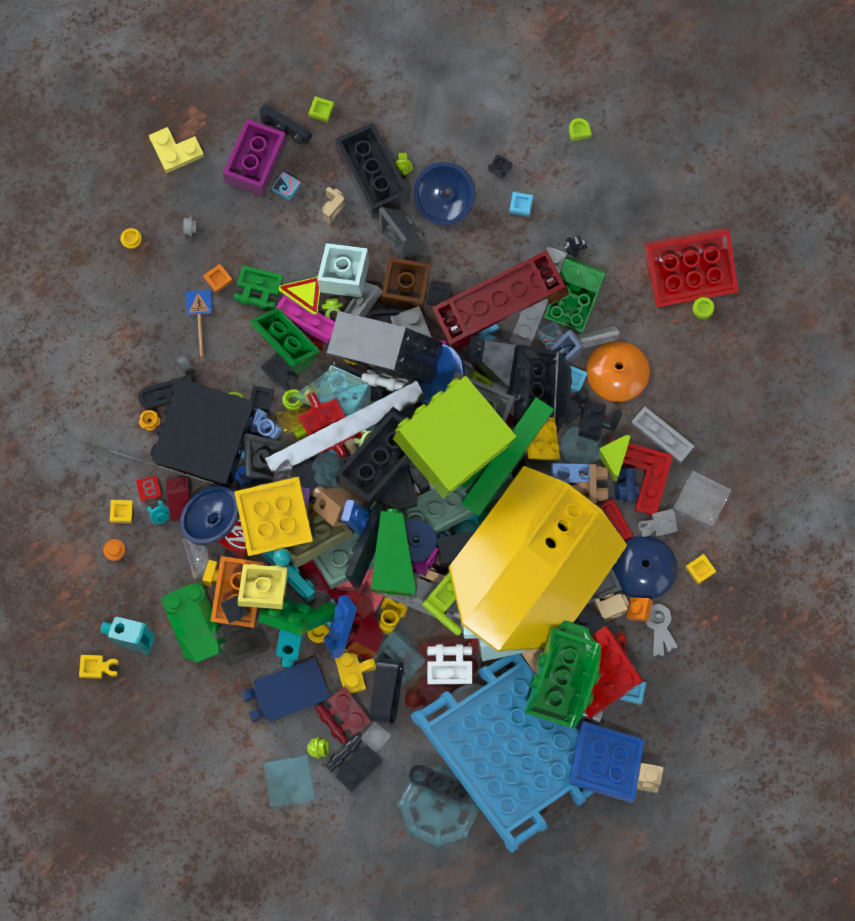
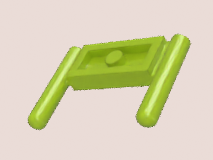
M449 572L421 606L458 636L462 633V628L444 614L456 599Z

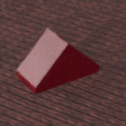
M188 477L166 479V492L171 522L180 521L182 511L190 500Z

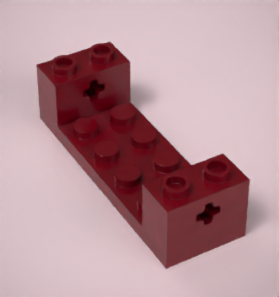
M545 250L432 308L451 347L457 352L469 346L470 335H475L545 299H548L551 305L569 296L548 251Z

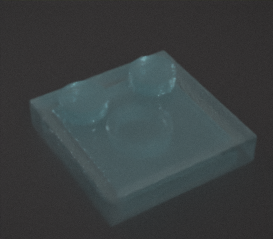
M307 756L263 763L271 808L315 800Z

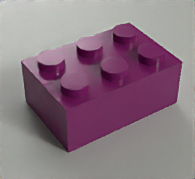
M246 119L223 171L224 183L263 197L286 145V134Z

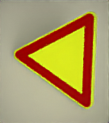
M318 277L279 286L280 292L313 315L317 314L320 294Z

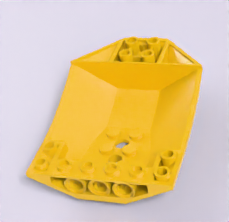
M523 466L482 524L449 566L461 623L497 652L545 649L551 628L559 627L564 620L571 623L576 620L627 544L602 509L564 481ZM558 523L566 527V532L558 528ZM547 538L553 539L556 547L549 548L545 540Z

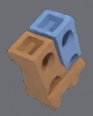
M551 463V477L566 483H573L570 486L592 503L608 499L607 488H596V479H607V468L596 467V464Z

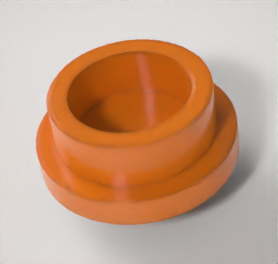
M109 540L104 545V555L111 561H118L125 554V546L120 540Z

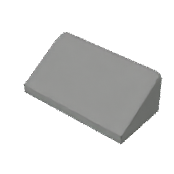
M615 326L575 335L582 343L584 349L617 341L620 333Z

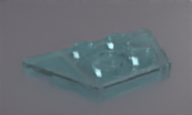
M331 368L295 396V399L310 406L312 405L306 395L315 391L319 402H327L338 397L347 416L371 404V386ZM371 426L366 428L365 430L370 431Z

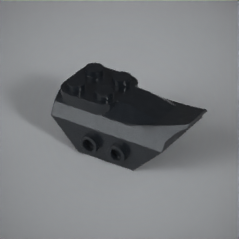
M517 344L518 351L512 386L515 388L513 429L535 398H538L555 410L550 418H555L558 434L570 412L572 370L561 352Z

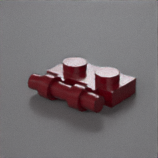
M346 686L327 699L332 706L329 710H326L322 704L315 708L320 715L318 718L322 723H326L332 731L330 734L334 739L337 738L341 744L348 740L343 733L349 728L352 734L355 735L372 722ZM336 712L344 722L340 726L331 717Z

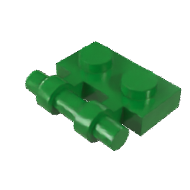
M242 265L237 287L244 289L243 294L235 292L233 300L241 302V305L248 306L250 304L259 306V309L273 310L276 307V302L270 301L269 297L270 295L279 296V286L282 285L284 277L281 274ZM251 291L263 293L262 298L250 296Z

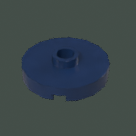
M420 520L407 521L406 528L412 563H422L428 560L436 548V534L433 528L426 522ZM417 538L419 543H413L411 539Z

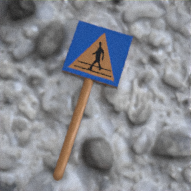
M211 290L185 292L187 316H198L200 357H204L202 314H212Z

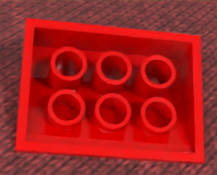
M725 227L643 242L645 261L656 307L694 301L701 297L710 298L739 292L730 230Z

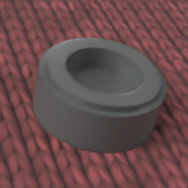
M183 355L176 359V364L186 376L194 373V369Z

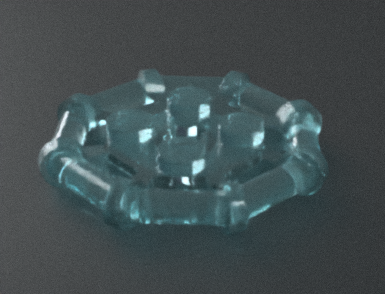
M439 764L438 767L432 768L458 780L453 771L444 767V764ZM423 772L413 774V779L420 782L425 779V775ZM438 780V783L433 784V786L437 790H443L446 784L442 780ZM410 782L408 783L400 801L397 802V806L400 807L409 836L413 835L434 845L435 848H440L442 845L461 838L466 839L469 836L468 833L478 812L481 811L471 796L468 800L469 804L456 805L421 790L417 802H413L410 799L416 788ZM463 789L455 790L454 795L456 798L460 799L459 792ZM440 800L441 803H445L446 806L443 807L442 812H439L438 809H433V806L436 805L435 801ZM409 808L417 809L420 818L418 822L414 823ZM462 810L468 811L467 817L461 826L457 820ZM422 825H428L435 829V836L421 830ZM454 826L456 829L454 832L441 836L442 829Z

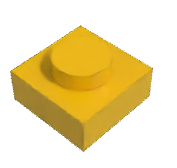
M111 500L110 523L132 524L133 501Z
M704 554L685 567L697 585L716 573V570Z
M208 561L203 577V583L206 586L213 587L214 581L217 582L219 566L216 561Z

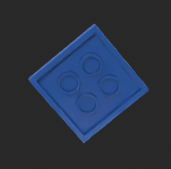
M582 721L579 724L569 785L632 803L636 796L644 739Z

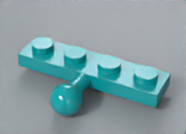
M278 549L261 554L272 566L287 567V582L307 603L315 598V587L308 579L304 581L299 575L300 571L293 564L289 565L291 554L288 550Z

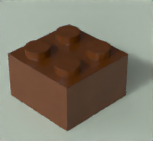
M389 257L381 296L382 305L412 309L419 306L421 312H423L431 264Z

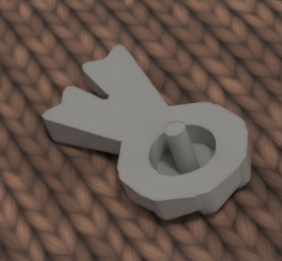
M661 604L652 605L649 622H645L647 627L654 630L653 657L657 655L664 656L663 642L668 653L671 649L677 648V644L667 629L672 620L670 611Z

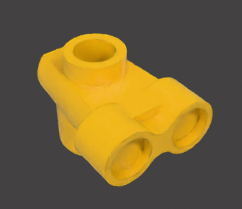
M384 598L380 607L382 613L378 624L384 634L391 636L399 620L405 617L408 607L405 604L396 603L390 598Z

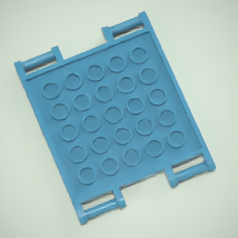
M520 654L502 657L490 666L481 668L479 675L488 684L460 703H457L453 696L446 691L432 704L421 711L417 710L411 714L413 722L419 725L503 839L506 848L512 853L530 837L547 829L545 820L539 814L540 811L568 792L572 795L574 803L578 806L595 793L586 789L580 791L578 787L569 785L578 730L524 713L532 687H530L531 679L535 673ZM510 662L516 664V666L498 678L493 674ZM443 706H448L449 710L431 722L427 721L426 717ZM531 818L534 823L532 826L516 837L511 835V831Z

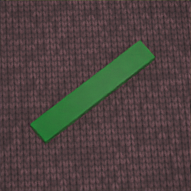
M535 398L512 431L517 436L515 440L490 462L461 505L479 517L483 514L555 411L553 408Z

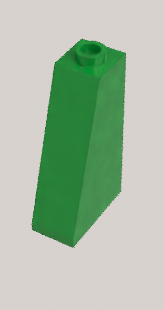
M387 509V512L381 511L371 590L373 593L417 598L405 517L403 513L396 509Z

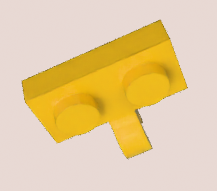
M345 649L341 657L335 658L342 686H346L351 694L365 691L366 686L362 673L376 670L374 658L359 663L357 655Z

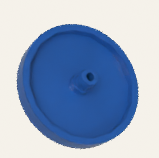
M442 345L443 352L438 360L437 374L432 384L414 380V382H418L426 397L419 401L423 404L429 405L428 403L432 400L431 398L439 391L446 392L445 390L449 387L448 385L455 372L465 376V365L461 356L447 345Z

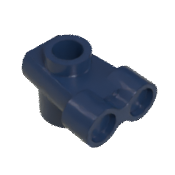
M635 468L620 470L619 478L621 483L615 484L616 500H623V503L634 502L640 494L639 485L635 484Z

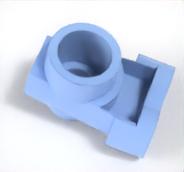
M258 408L250 433L277 440L282 432V428L266 417L267 413Z

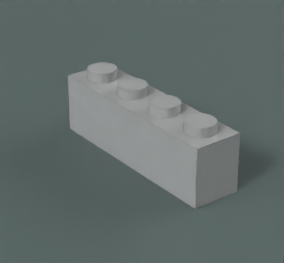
M414 573L417 598L379 594L434 617L421 605L440 583L435 581L427 582L422 580V576ZM456 599L444 612L455 623L460 620Z

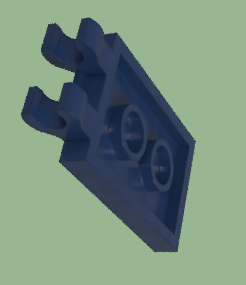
M315 658L253 681L255 688L241 692L244 703L257 699L260 709L249 712L252 723L267 718L268 722L272 723L327 702V699L330 698Z

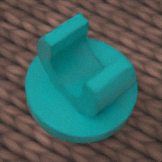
M158 501L159 506L153 510L150 506L147 507L150 514L149 518L154 524H162L170 517L169 508L163 505L161 501Z

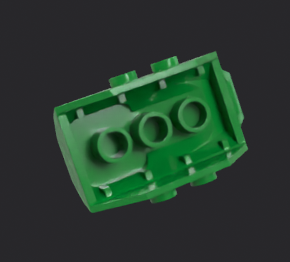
M565 620L559 627L551 628L544 653H540L537 665L539 669L537 675L534 674L531 679L530 687H532L524 713L575 729L587 705L590 706L594 694L592 689L600 678V671L598 670L600 667L601 644L594 641L589 628Z

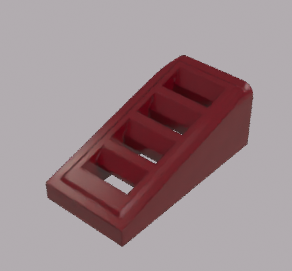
M335 589L328 591L329 596L337 604L339 596L348 595L357 608L355 615L364 619L374 608V605L365 594Z

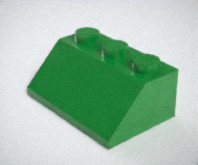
M278 307L250 321L254 331L296 374L309 369L321 352Z

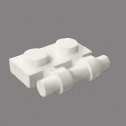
M376 369L368 370L367 373H363L361 378L363 382L369 383L370 386L376 387L379 385L387 387V390L390 391L400 390L414 382V379Z
M436 644V647H428V655H436V662H428V684H472V661H463V655H472V646H463V644L443 646V644ZM443 655H456V661L443 662Z

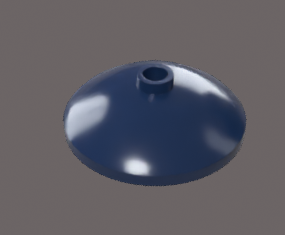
M438 162L428 166L419 174L414 185L416 207L427 220L435 224L450 225L461 221L469 214L475 202L476 192L471 176L461 166L451 162ZM446 189H450V196L445 194Z
M212 486L195 494L185 505L181 514L180 528L183 535L196 545H210L226 537L239 519L234 492L223 486Z
M638 536L625 542L627 544L626 548L612 567L622 592L632 598H649L650 600L662 596L671 588L676 577L677 563L674 554L665 543L653 537ZM646 561L650 566L645 568L642 566V562Z

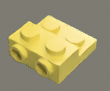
M243 564L238 606L283 609L288 581L287 567Z

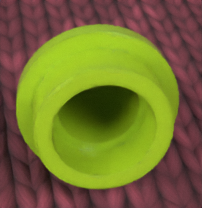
M322 737L312 739L307 746L308 753L317 759L327 757L329 754L328 740L322 739Z

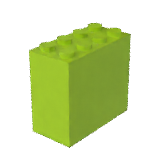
M467 376L461 380L458 377L448 385L449 387L445 390L446 392L439 391L431 398L432 400L428 403V406L423 404L414 412L415 414L411 420L407 417L399 423L393 438L443 499L508 448L517 437Z

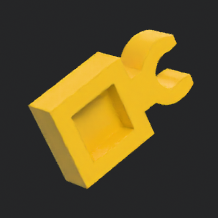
M81 655L79 677L102 679V673L116 677L118 676L117 671H110L109 668L113 664L119 665V662L116 659H109L107 662H103V656Z

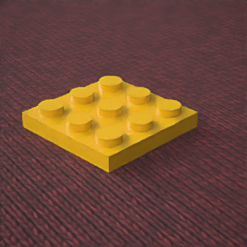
M299 477L235 491L248 556L314 542Z

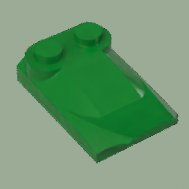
M201 582L187 585L161 598L185 660L190 659L198 663L221 653V649L226 641L219 624L211 622L212 607Z

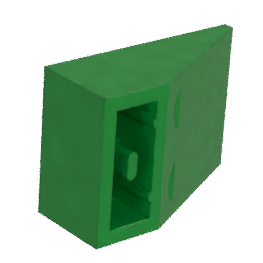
M568 256L565 259L560 277L569 296L551 305L549 303L544 318L583 333L608 271Z

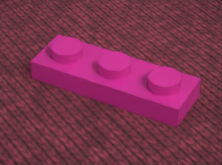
M284 295L275 308L278 307L300 329L327 344L330 342L335 324L333 320L318 312L316 315H313L288 296Z

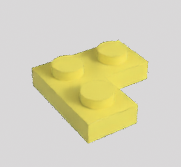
M168 127L149 135V139L166 173L204 157L195 136L176 144Z

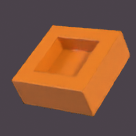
M218 264L203 275V279L215 294L233 282L221 264Z
M631 597L626 618L630 621L649 622L653 601L649 598Z

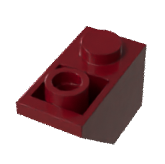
M371 610L364 619L356 615L354 616L353 623L355 625L350 630L346 647L347 651L366 660L372 659L378 653L384 635Z

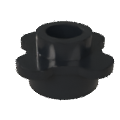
M497 155L492 164H489L488 171L494 172L498 175V178L503 179L506 177L507 171L512 169L513 164L505 157Z

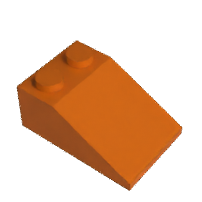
M221 556L211 622L229 624L220 603L239 595L243 564L266 566L264 562ZM247 607L250 615L230 624L254 628L259 607Z

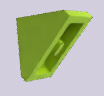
M625 435L599 449L598 455L608 469L612 480L616 482L631 437L629 435Z

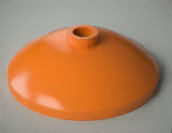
M611 341L600 345L592 352L586 366V372L588 373L587 381L595 394L604 400L616 403L627 402L639 396L646 388L650 376L649 363L643 352L633 344L624 341ZM620 364L623 368L618 370L615 366Z

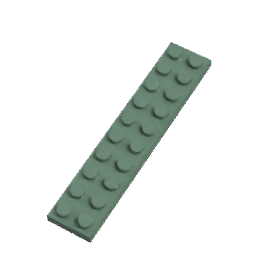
M512 474L508 476L487 508L499 501L514 480ZM476 482L464 489L459 486L445 499L434 488L416 497L417 507L401 510L400 513H403L405 522L409 520L426 522L437 535L474 515L473 512L461 504ZM354 530L351 531L352 538L312 559L331 589L349 581L345 576V572L362 536ZM411 539L413 543H419V539ZM375 554L368 570L374 568Z

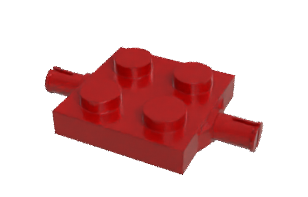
M315 391L306 395L312 407L298 416L307 435L310 436L347 417V414L338 397L327 402H319ZM357 433L317 454L335 449L339 458L347 457L348 455L343 444L347 440L356 437Z

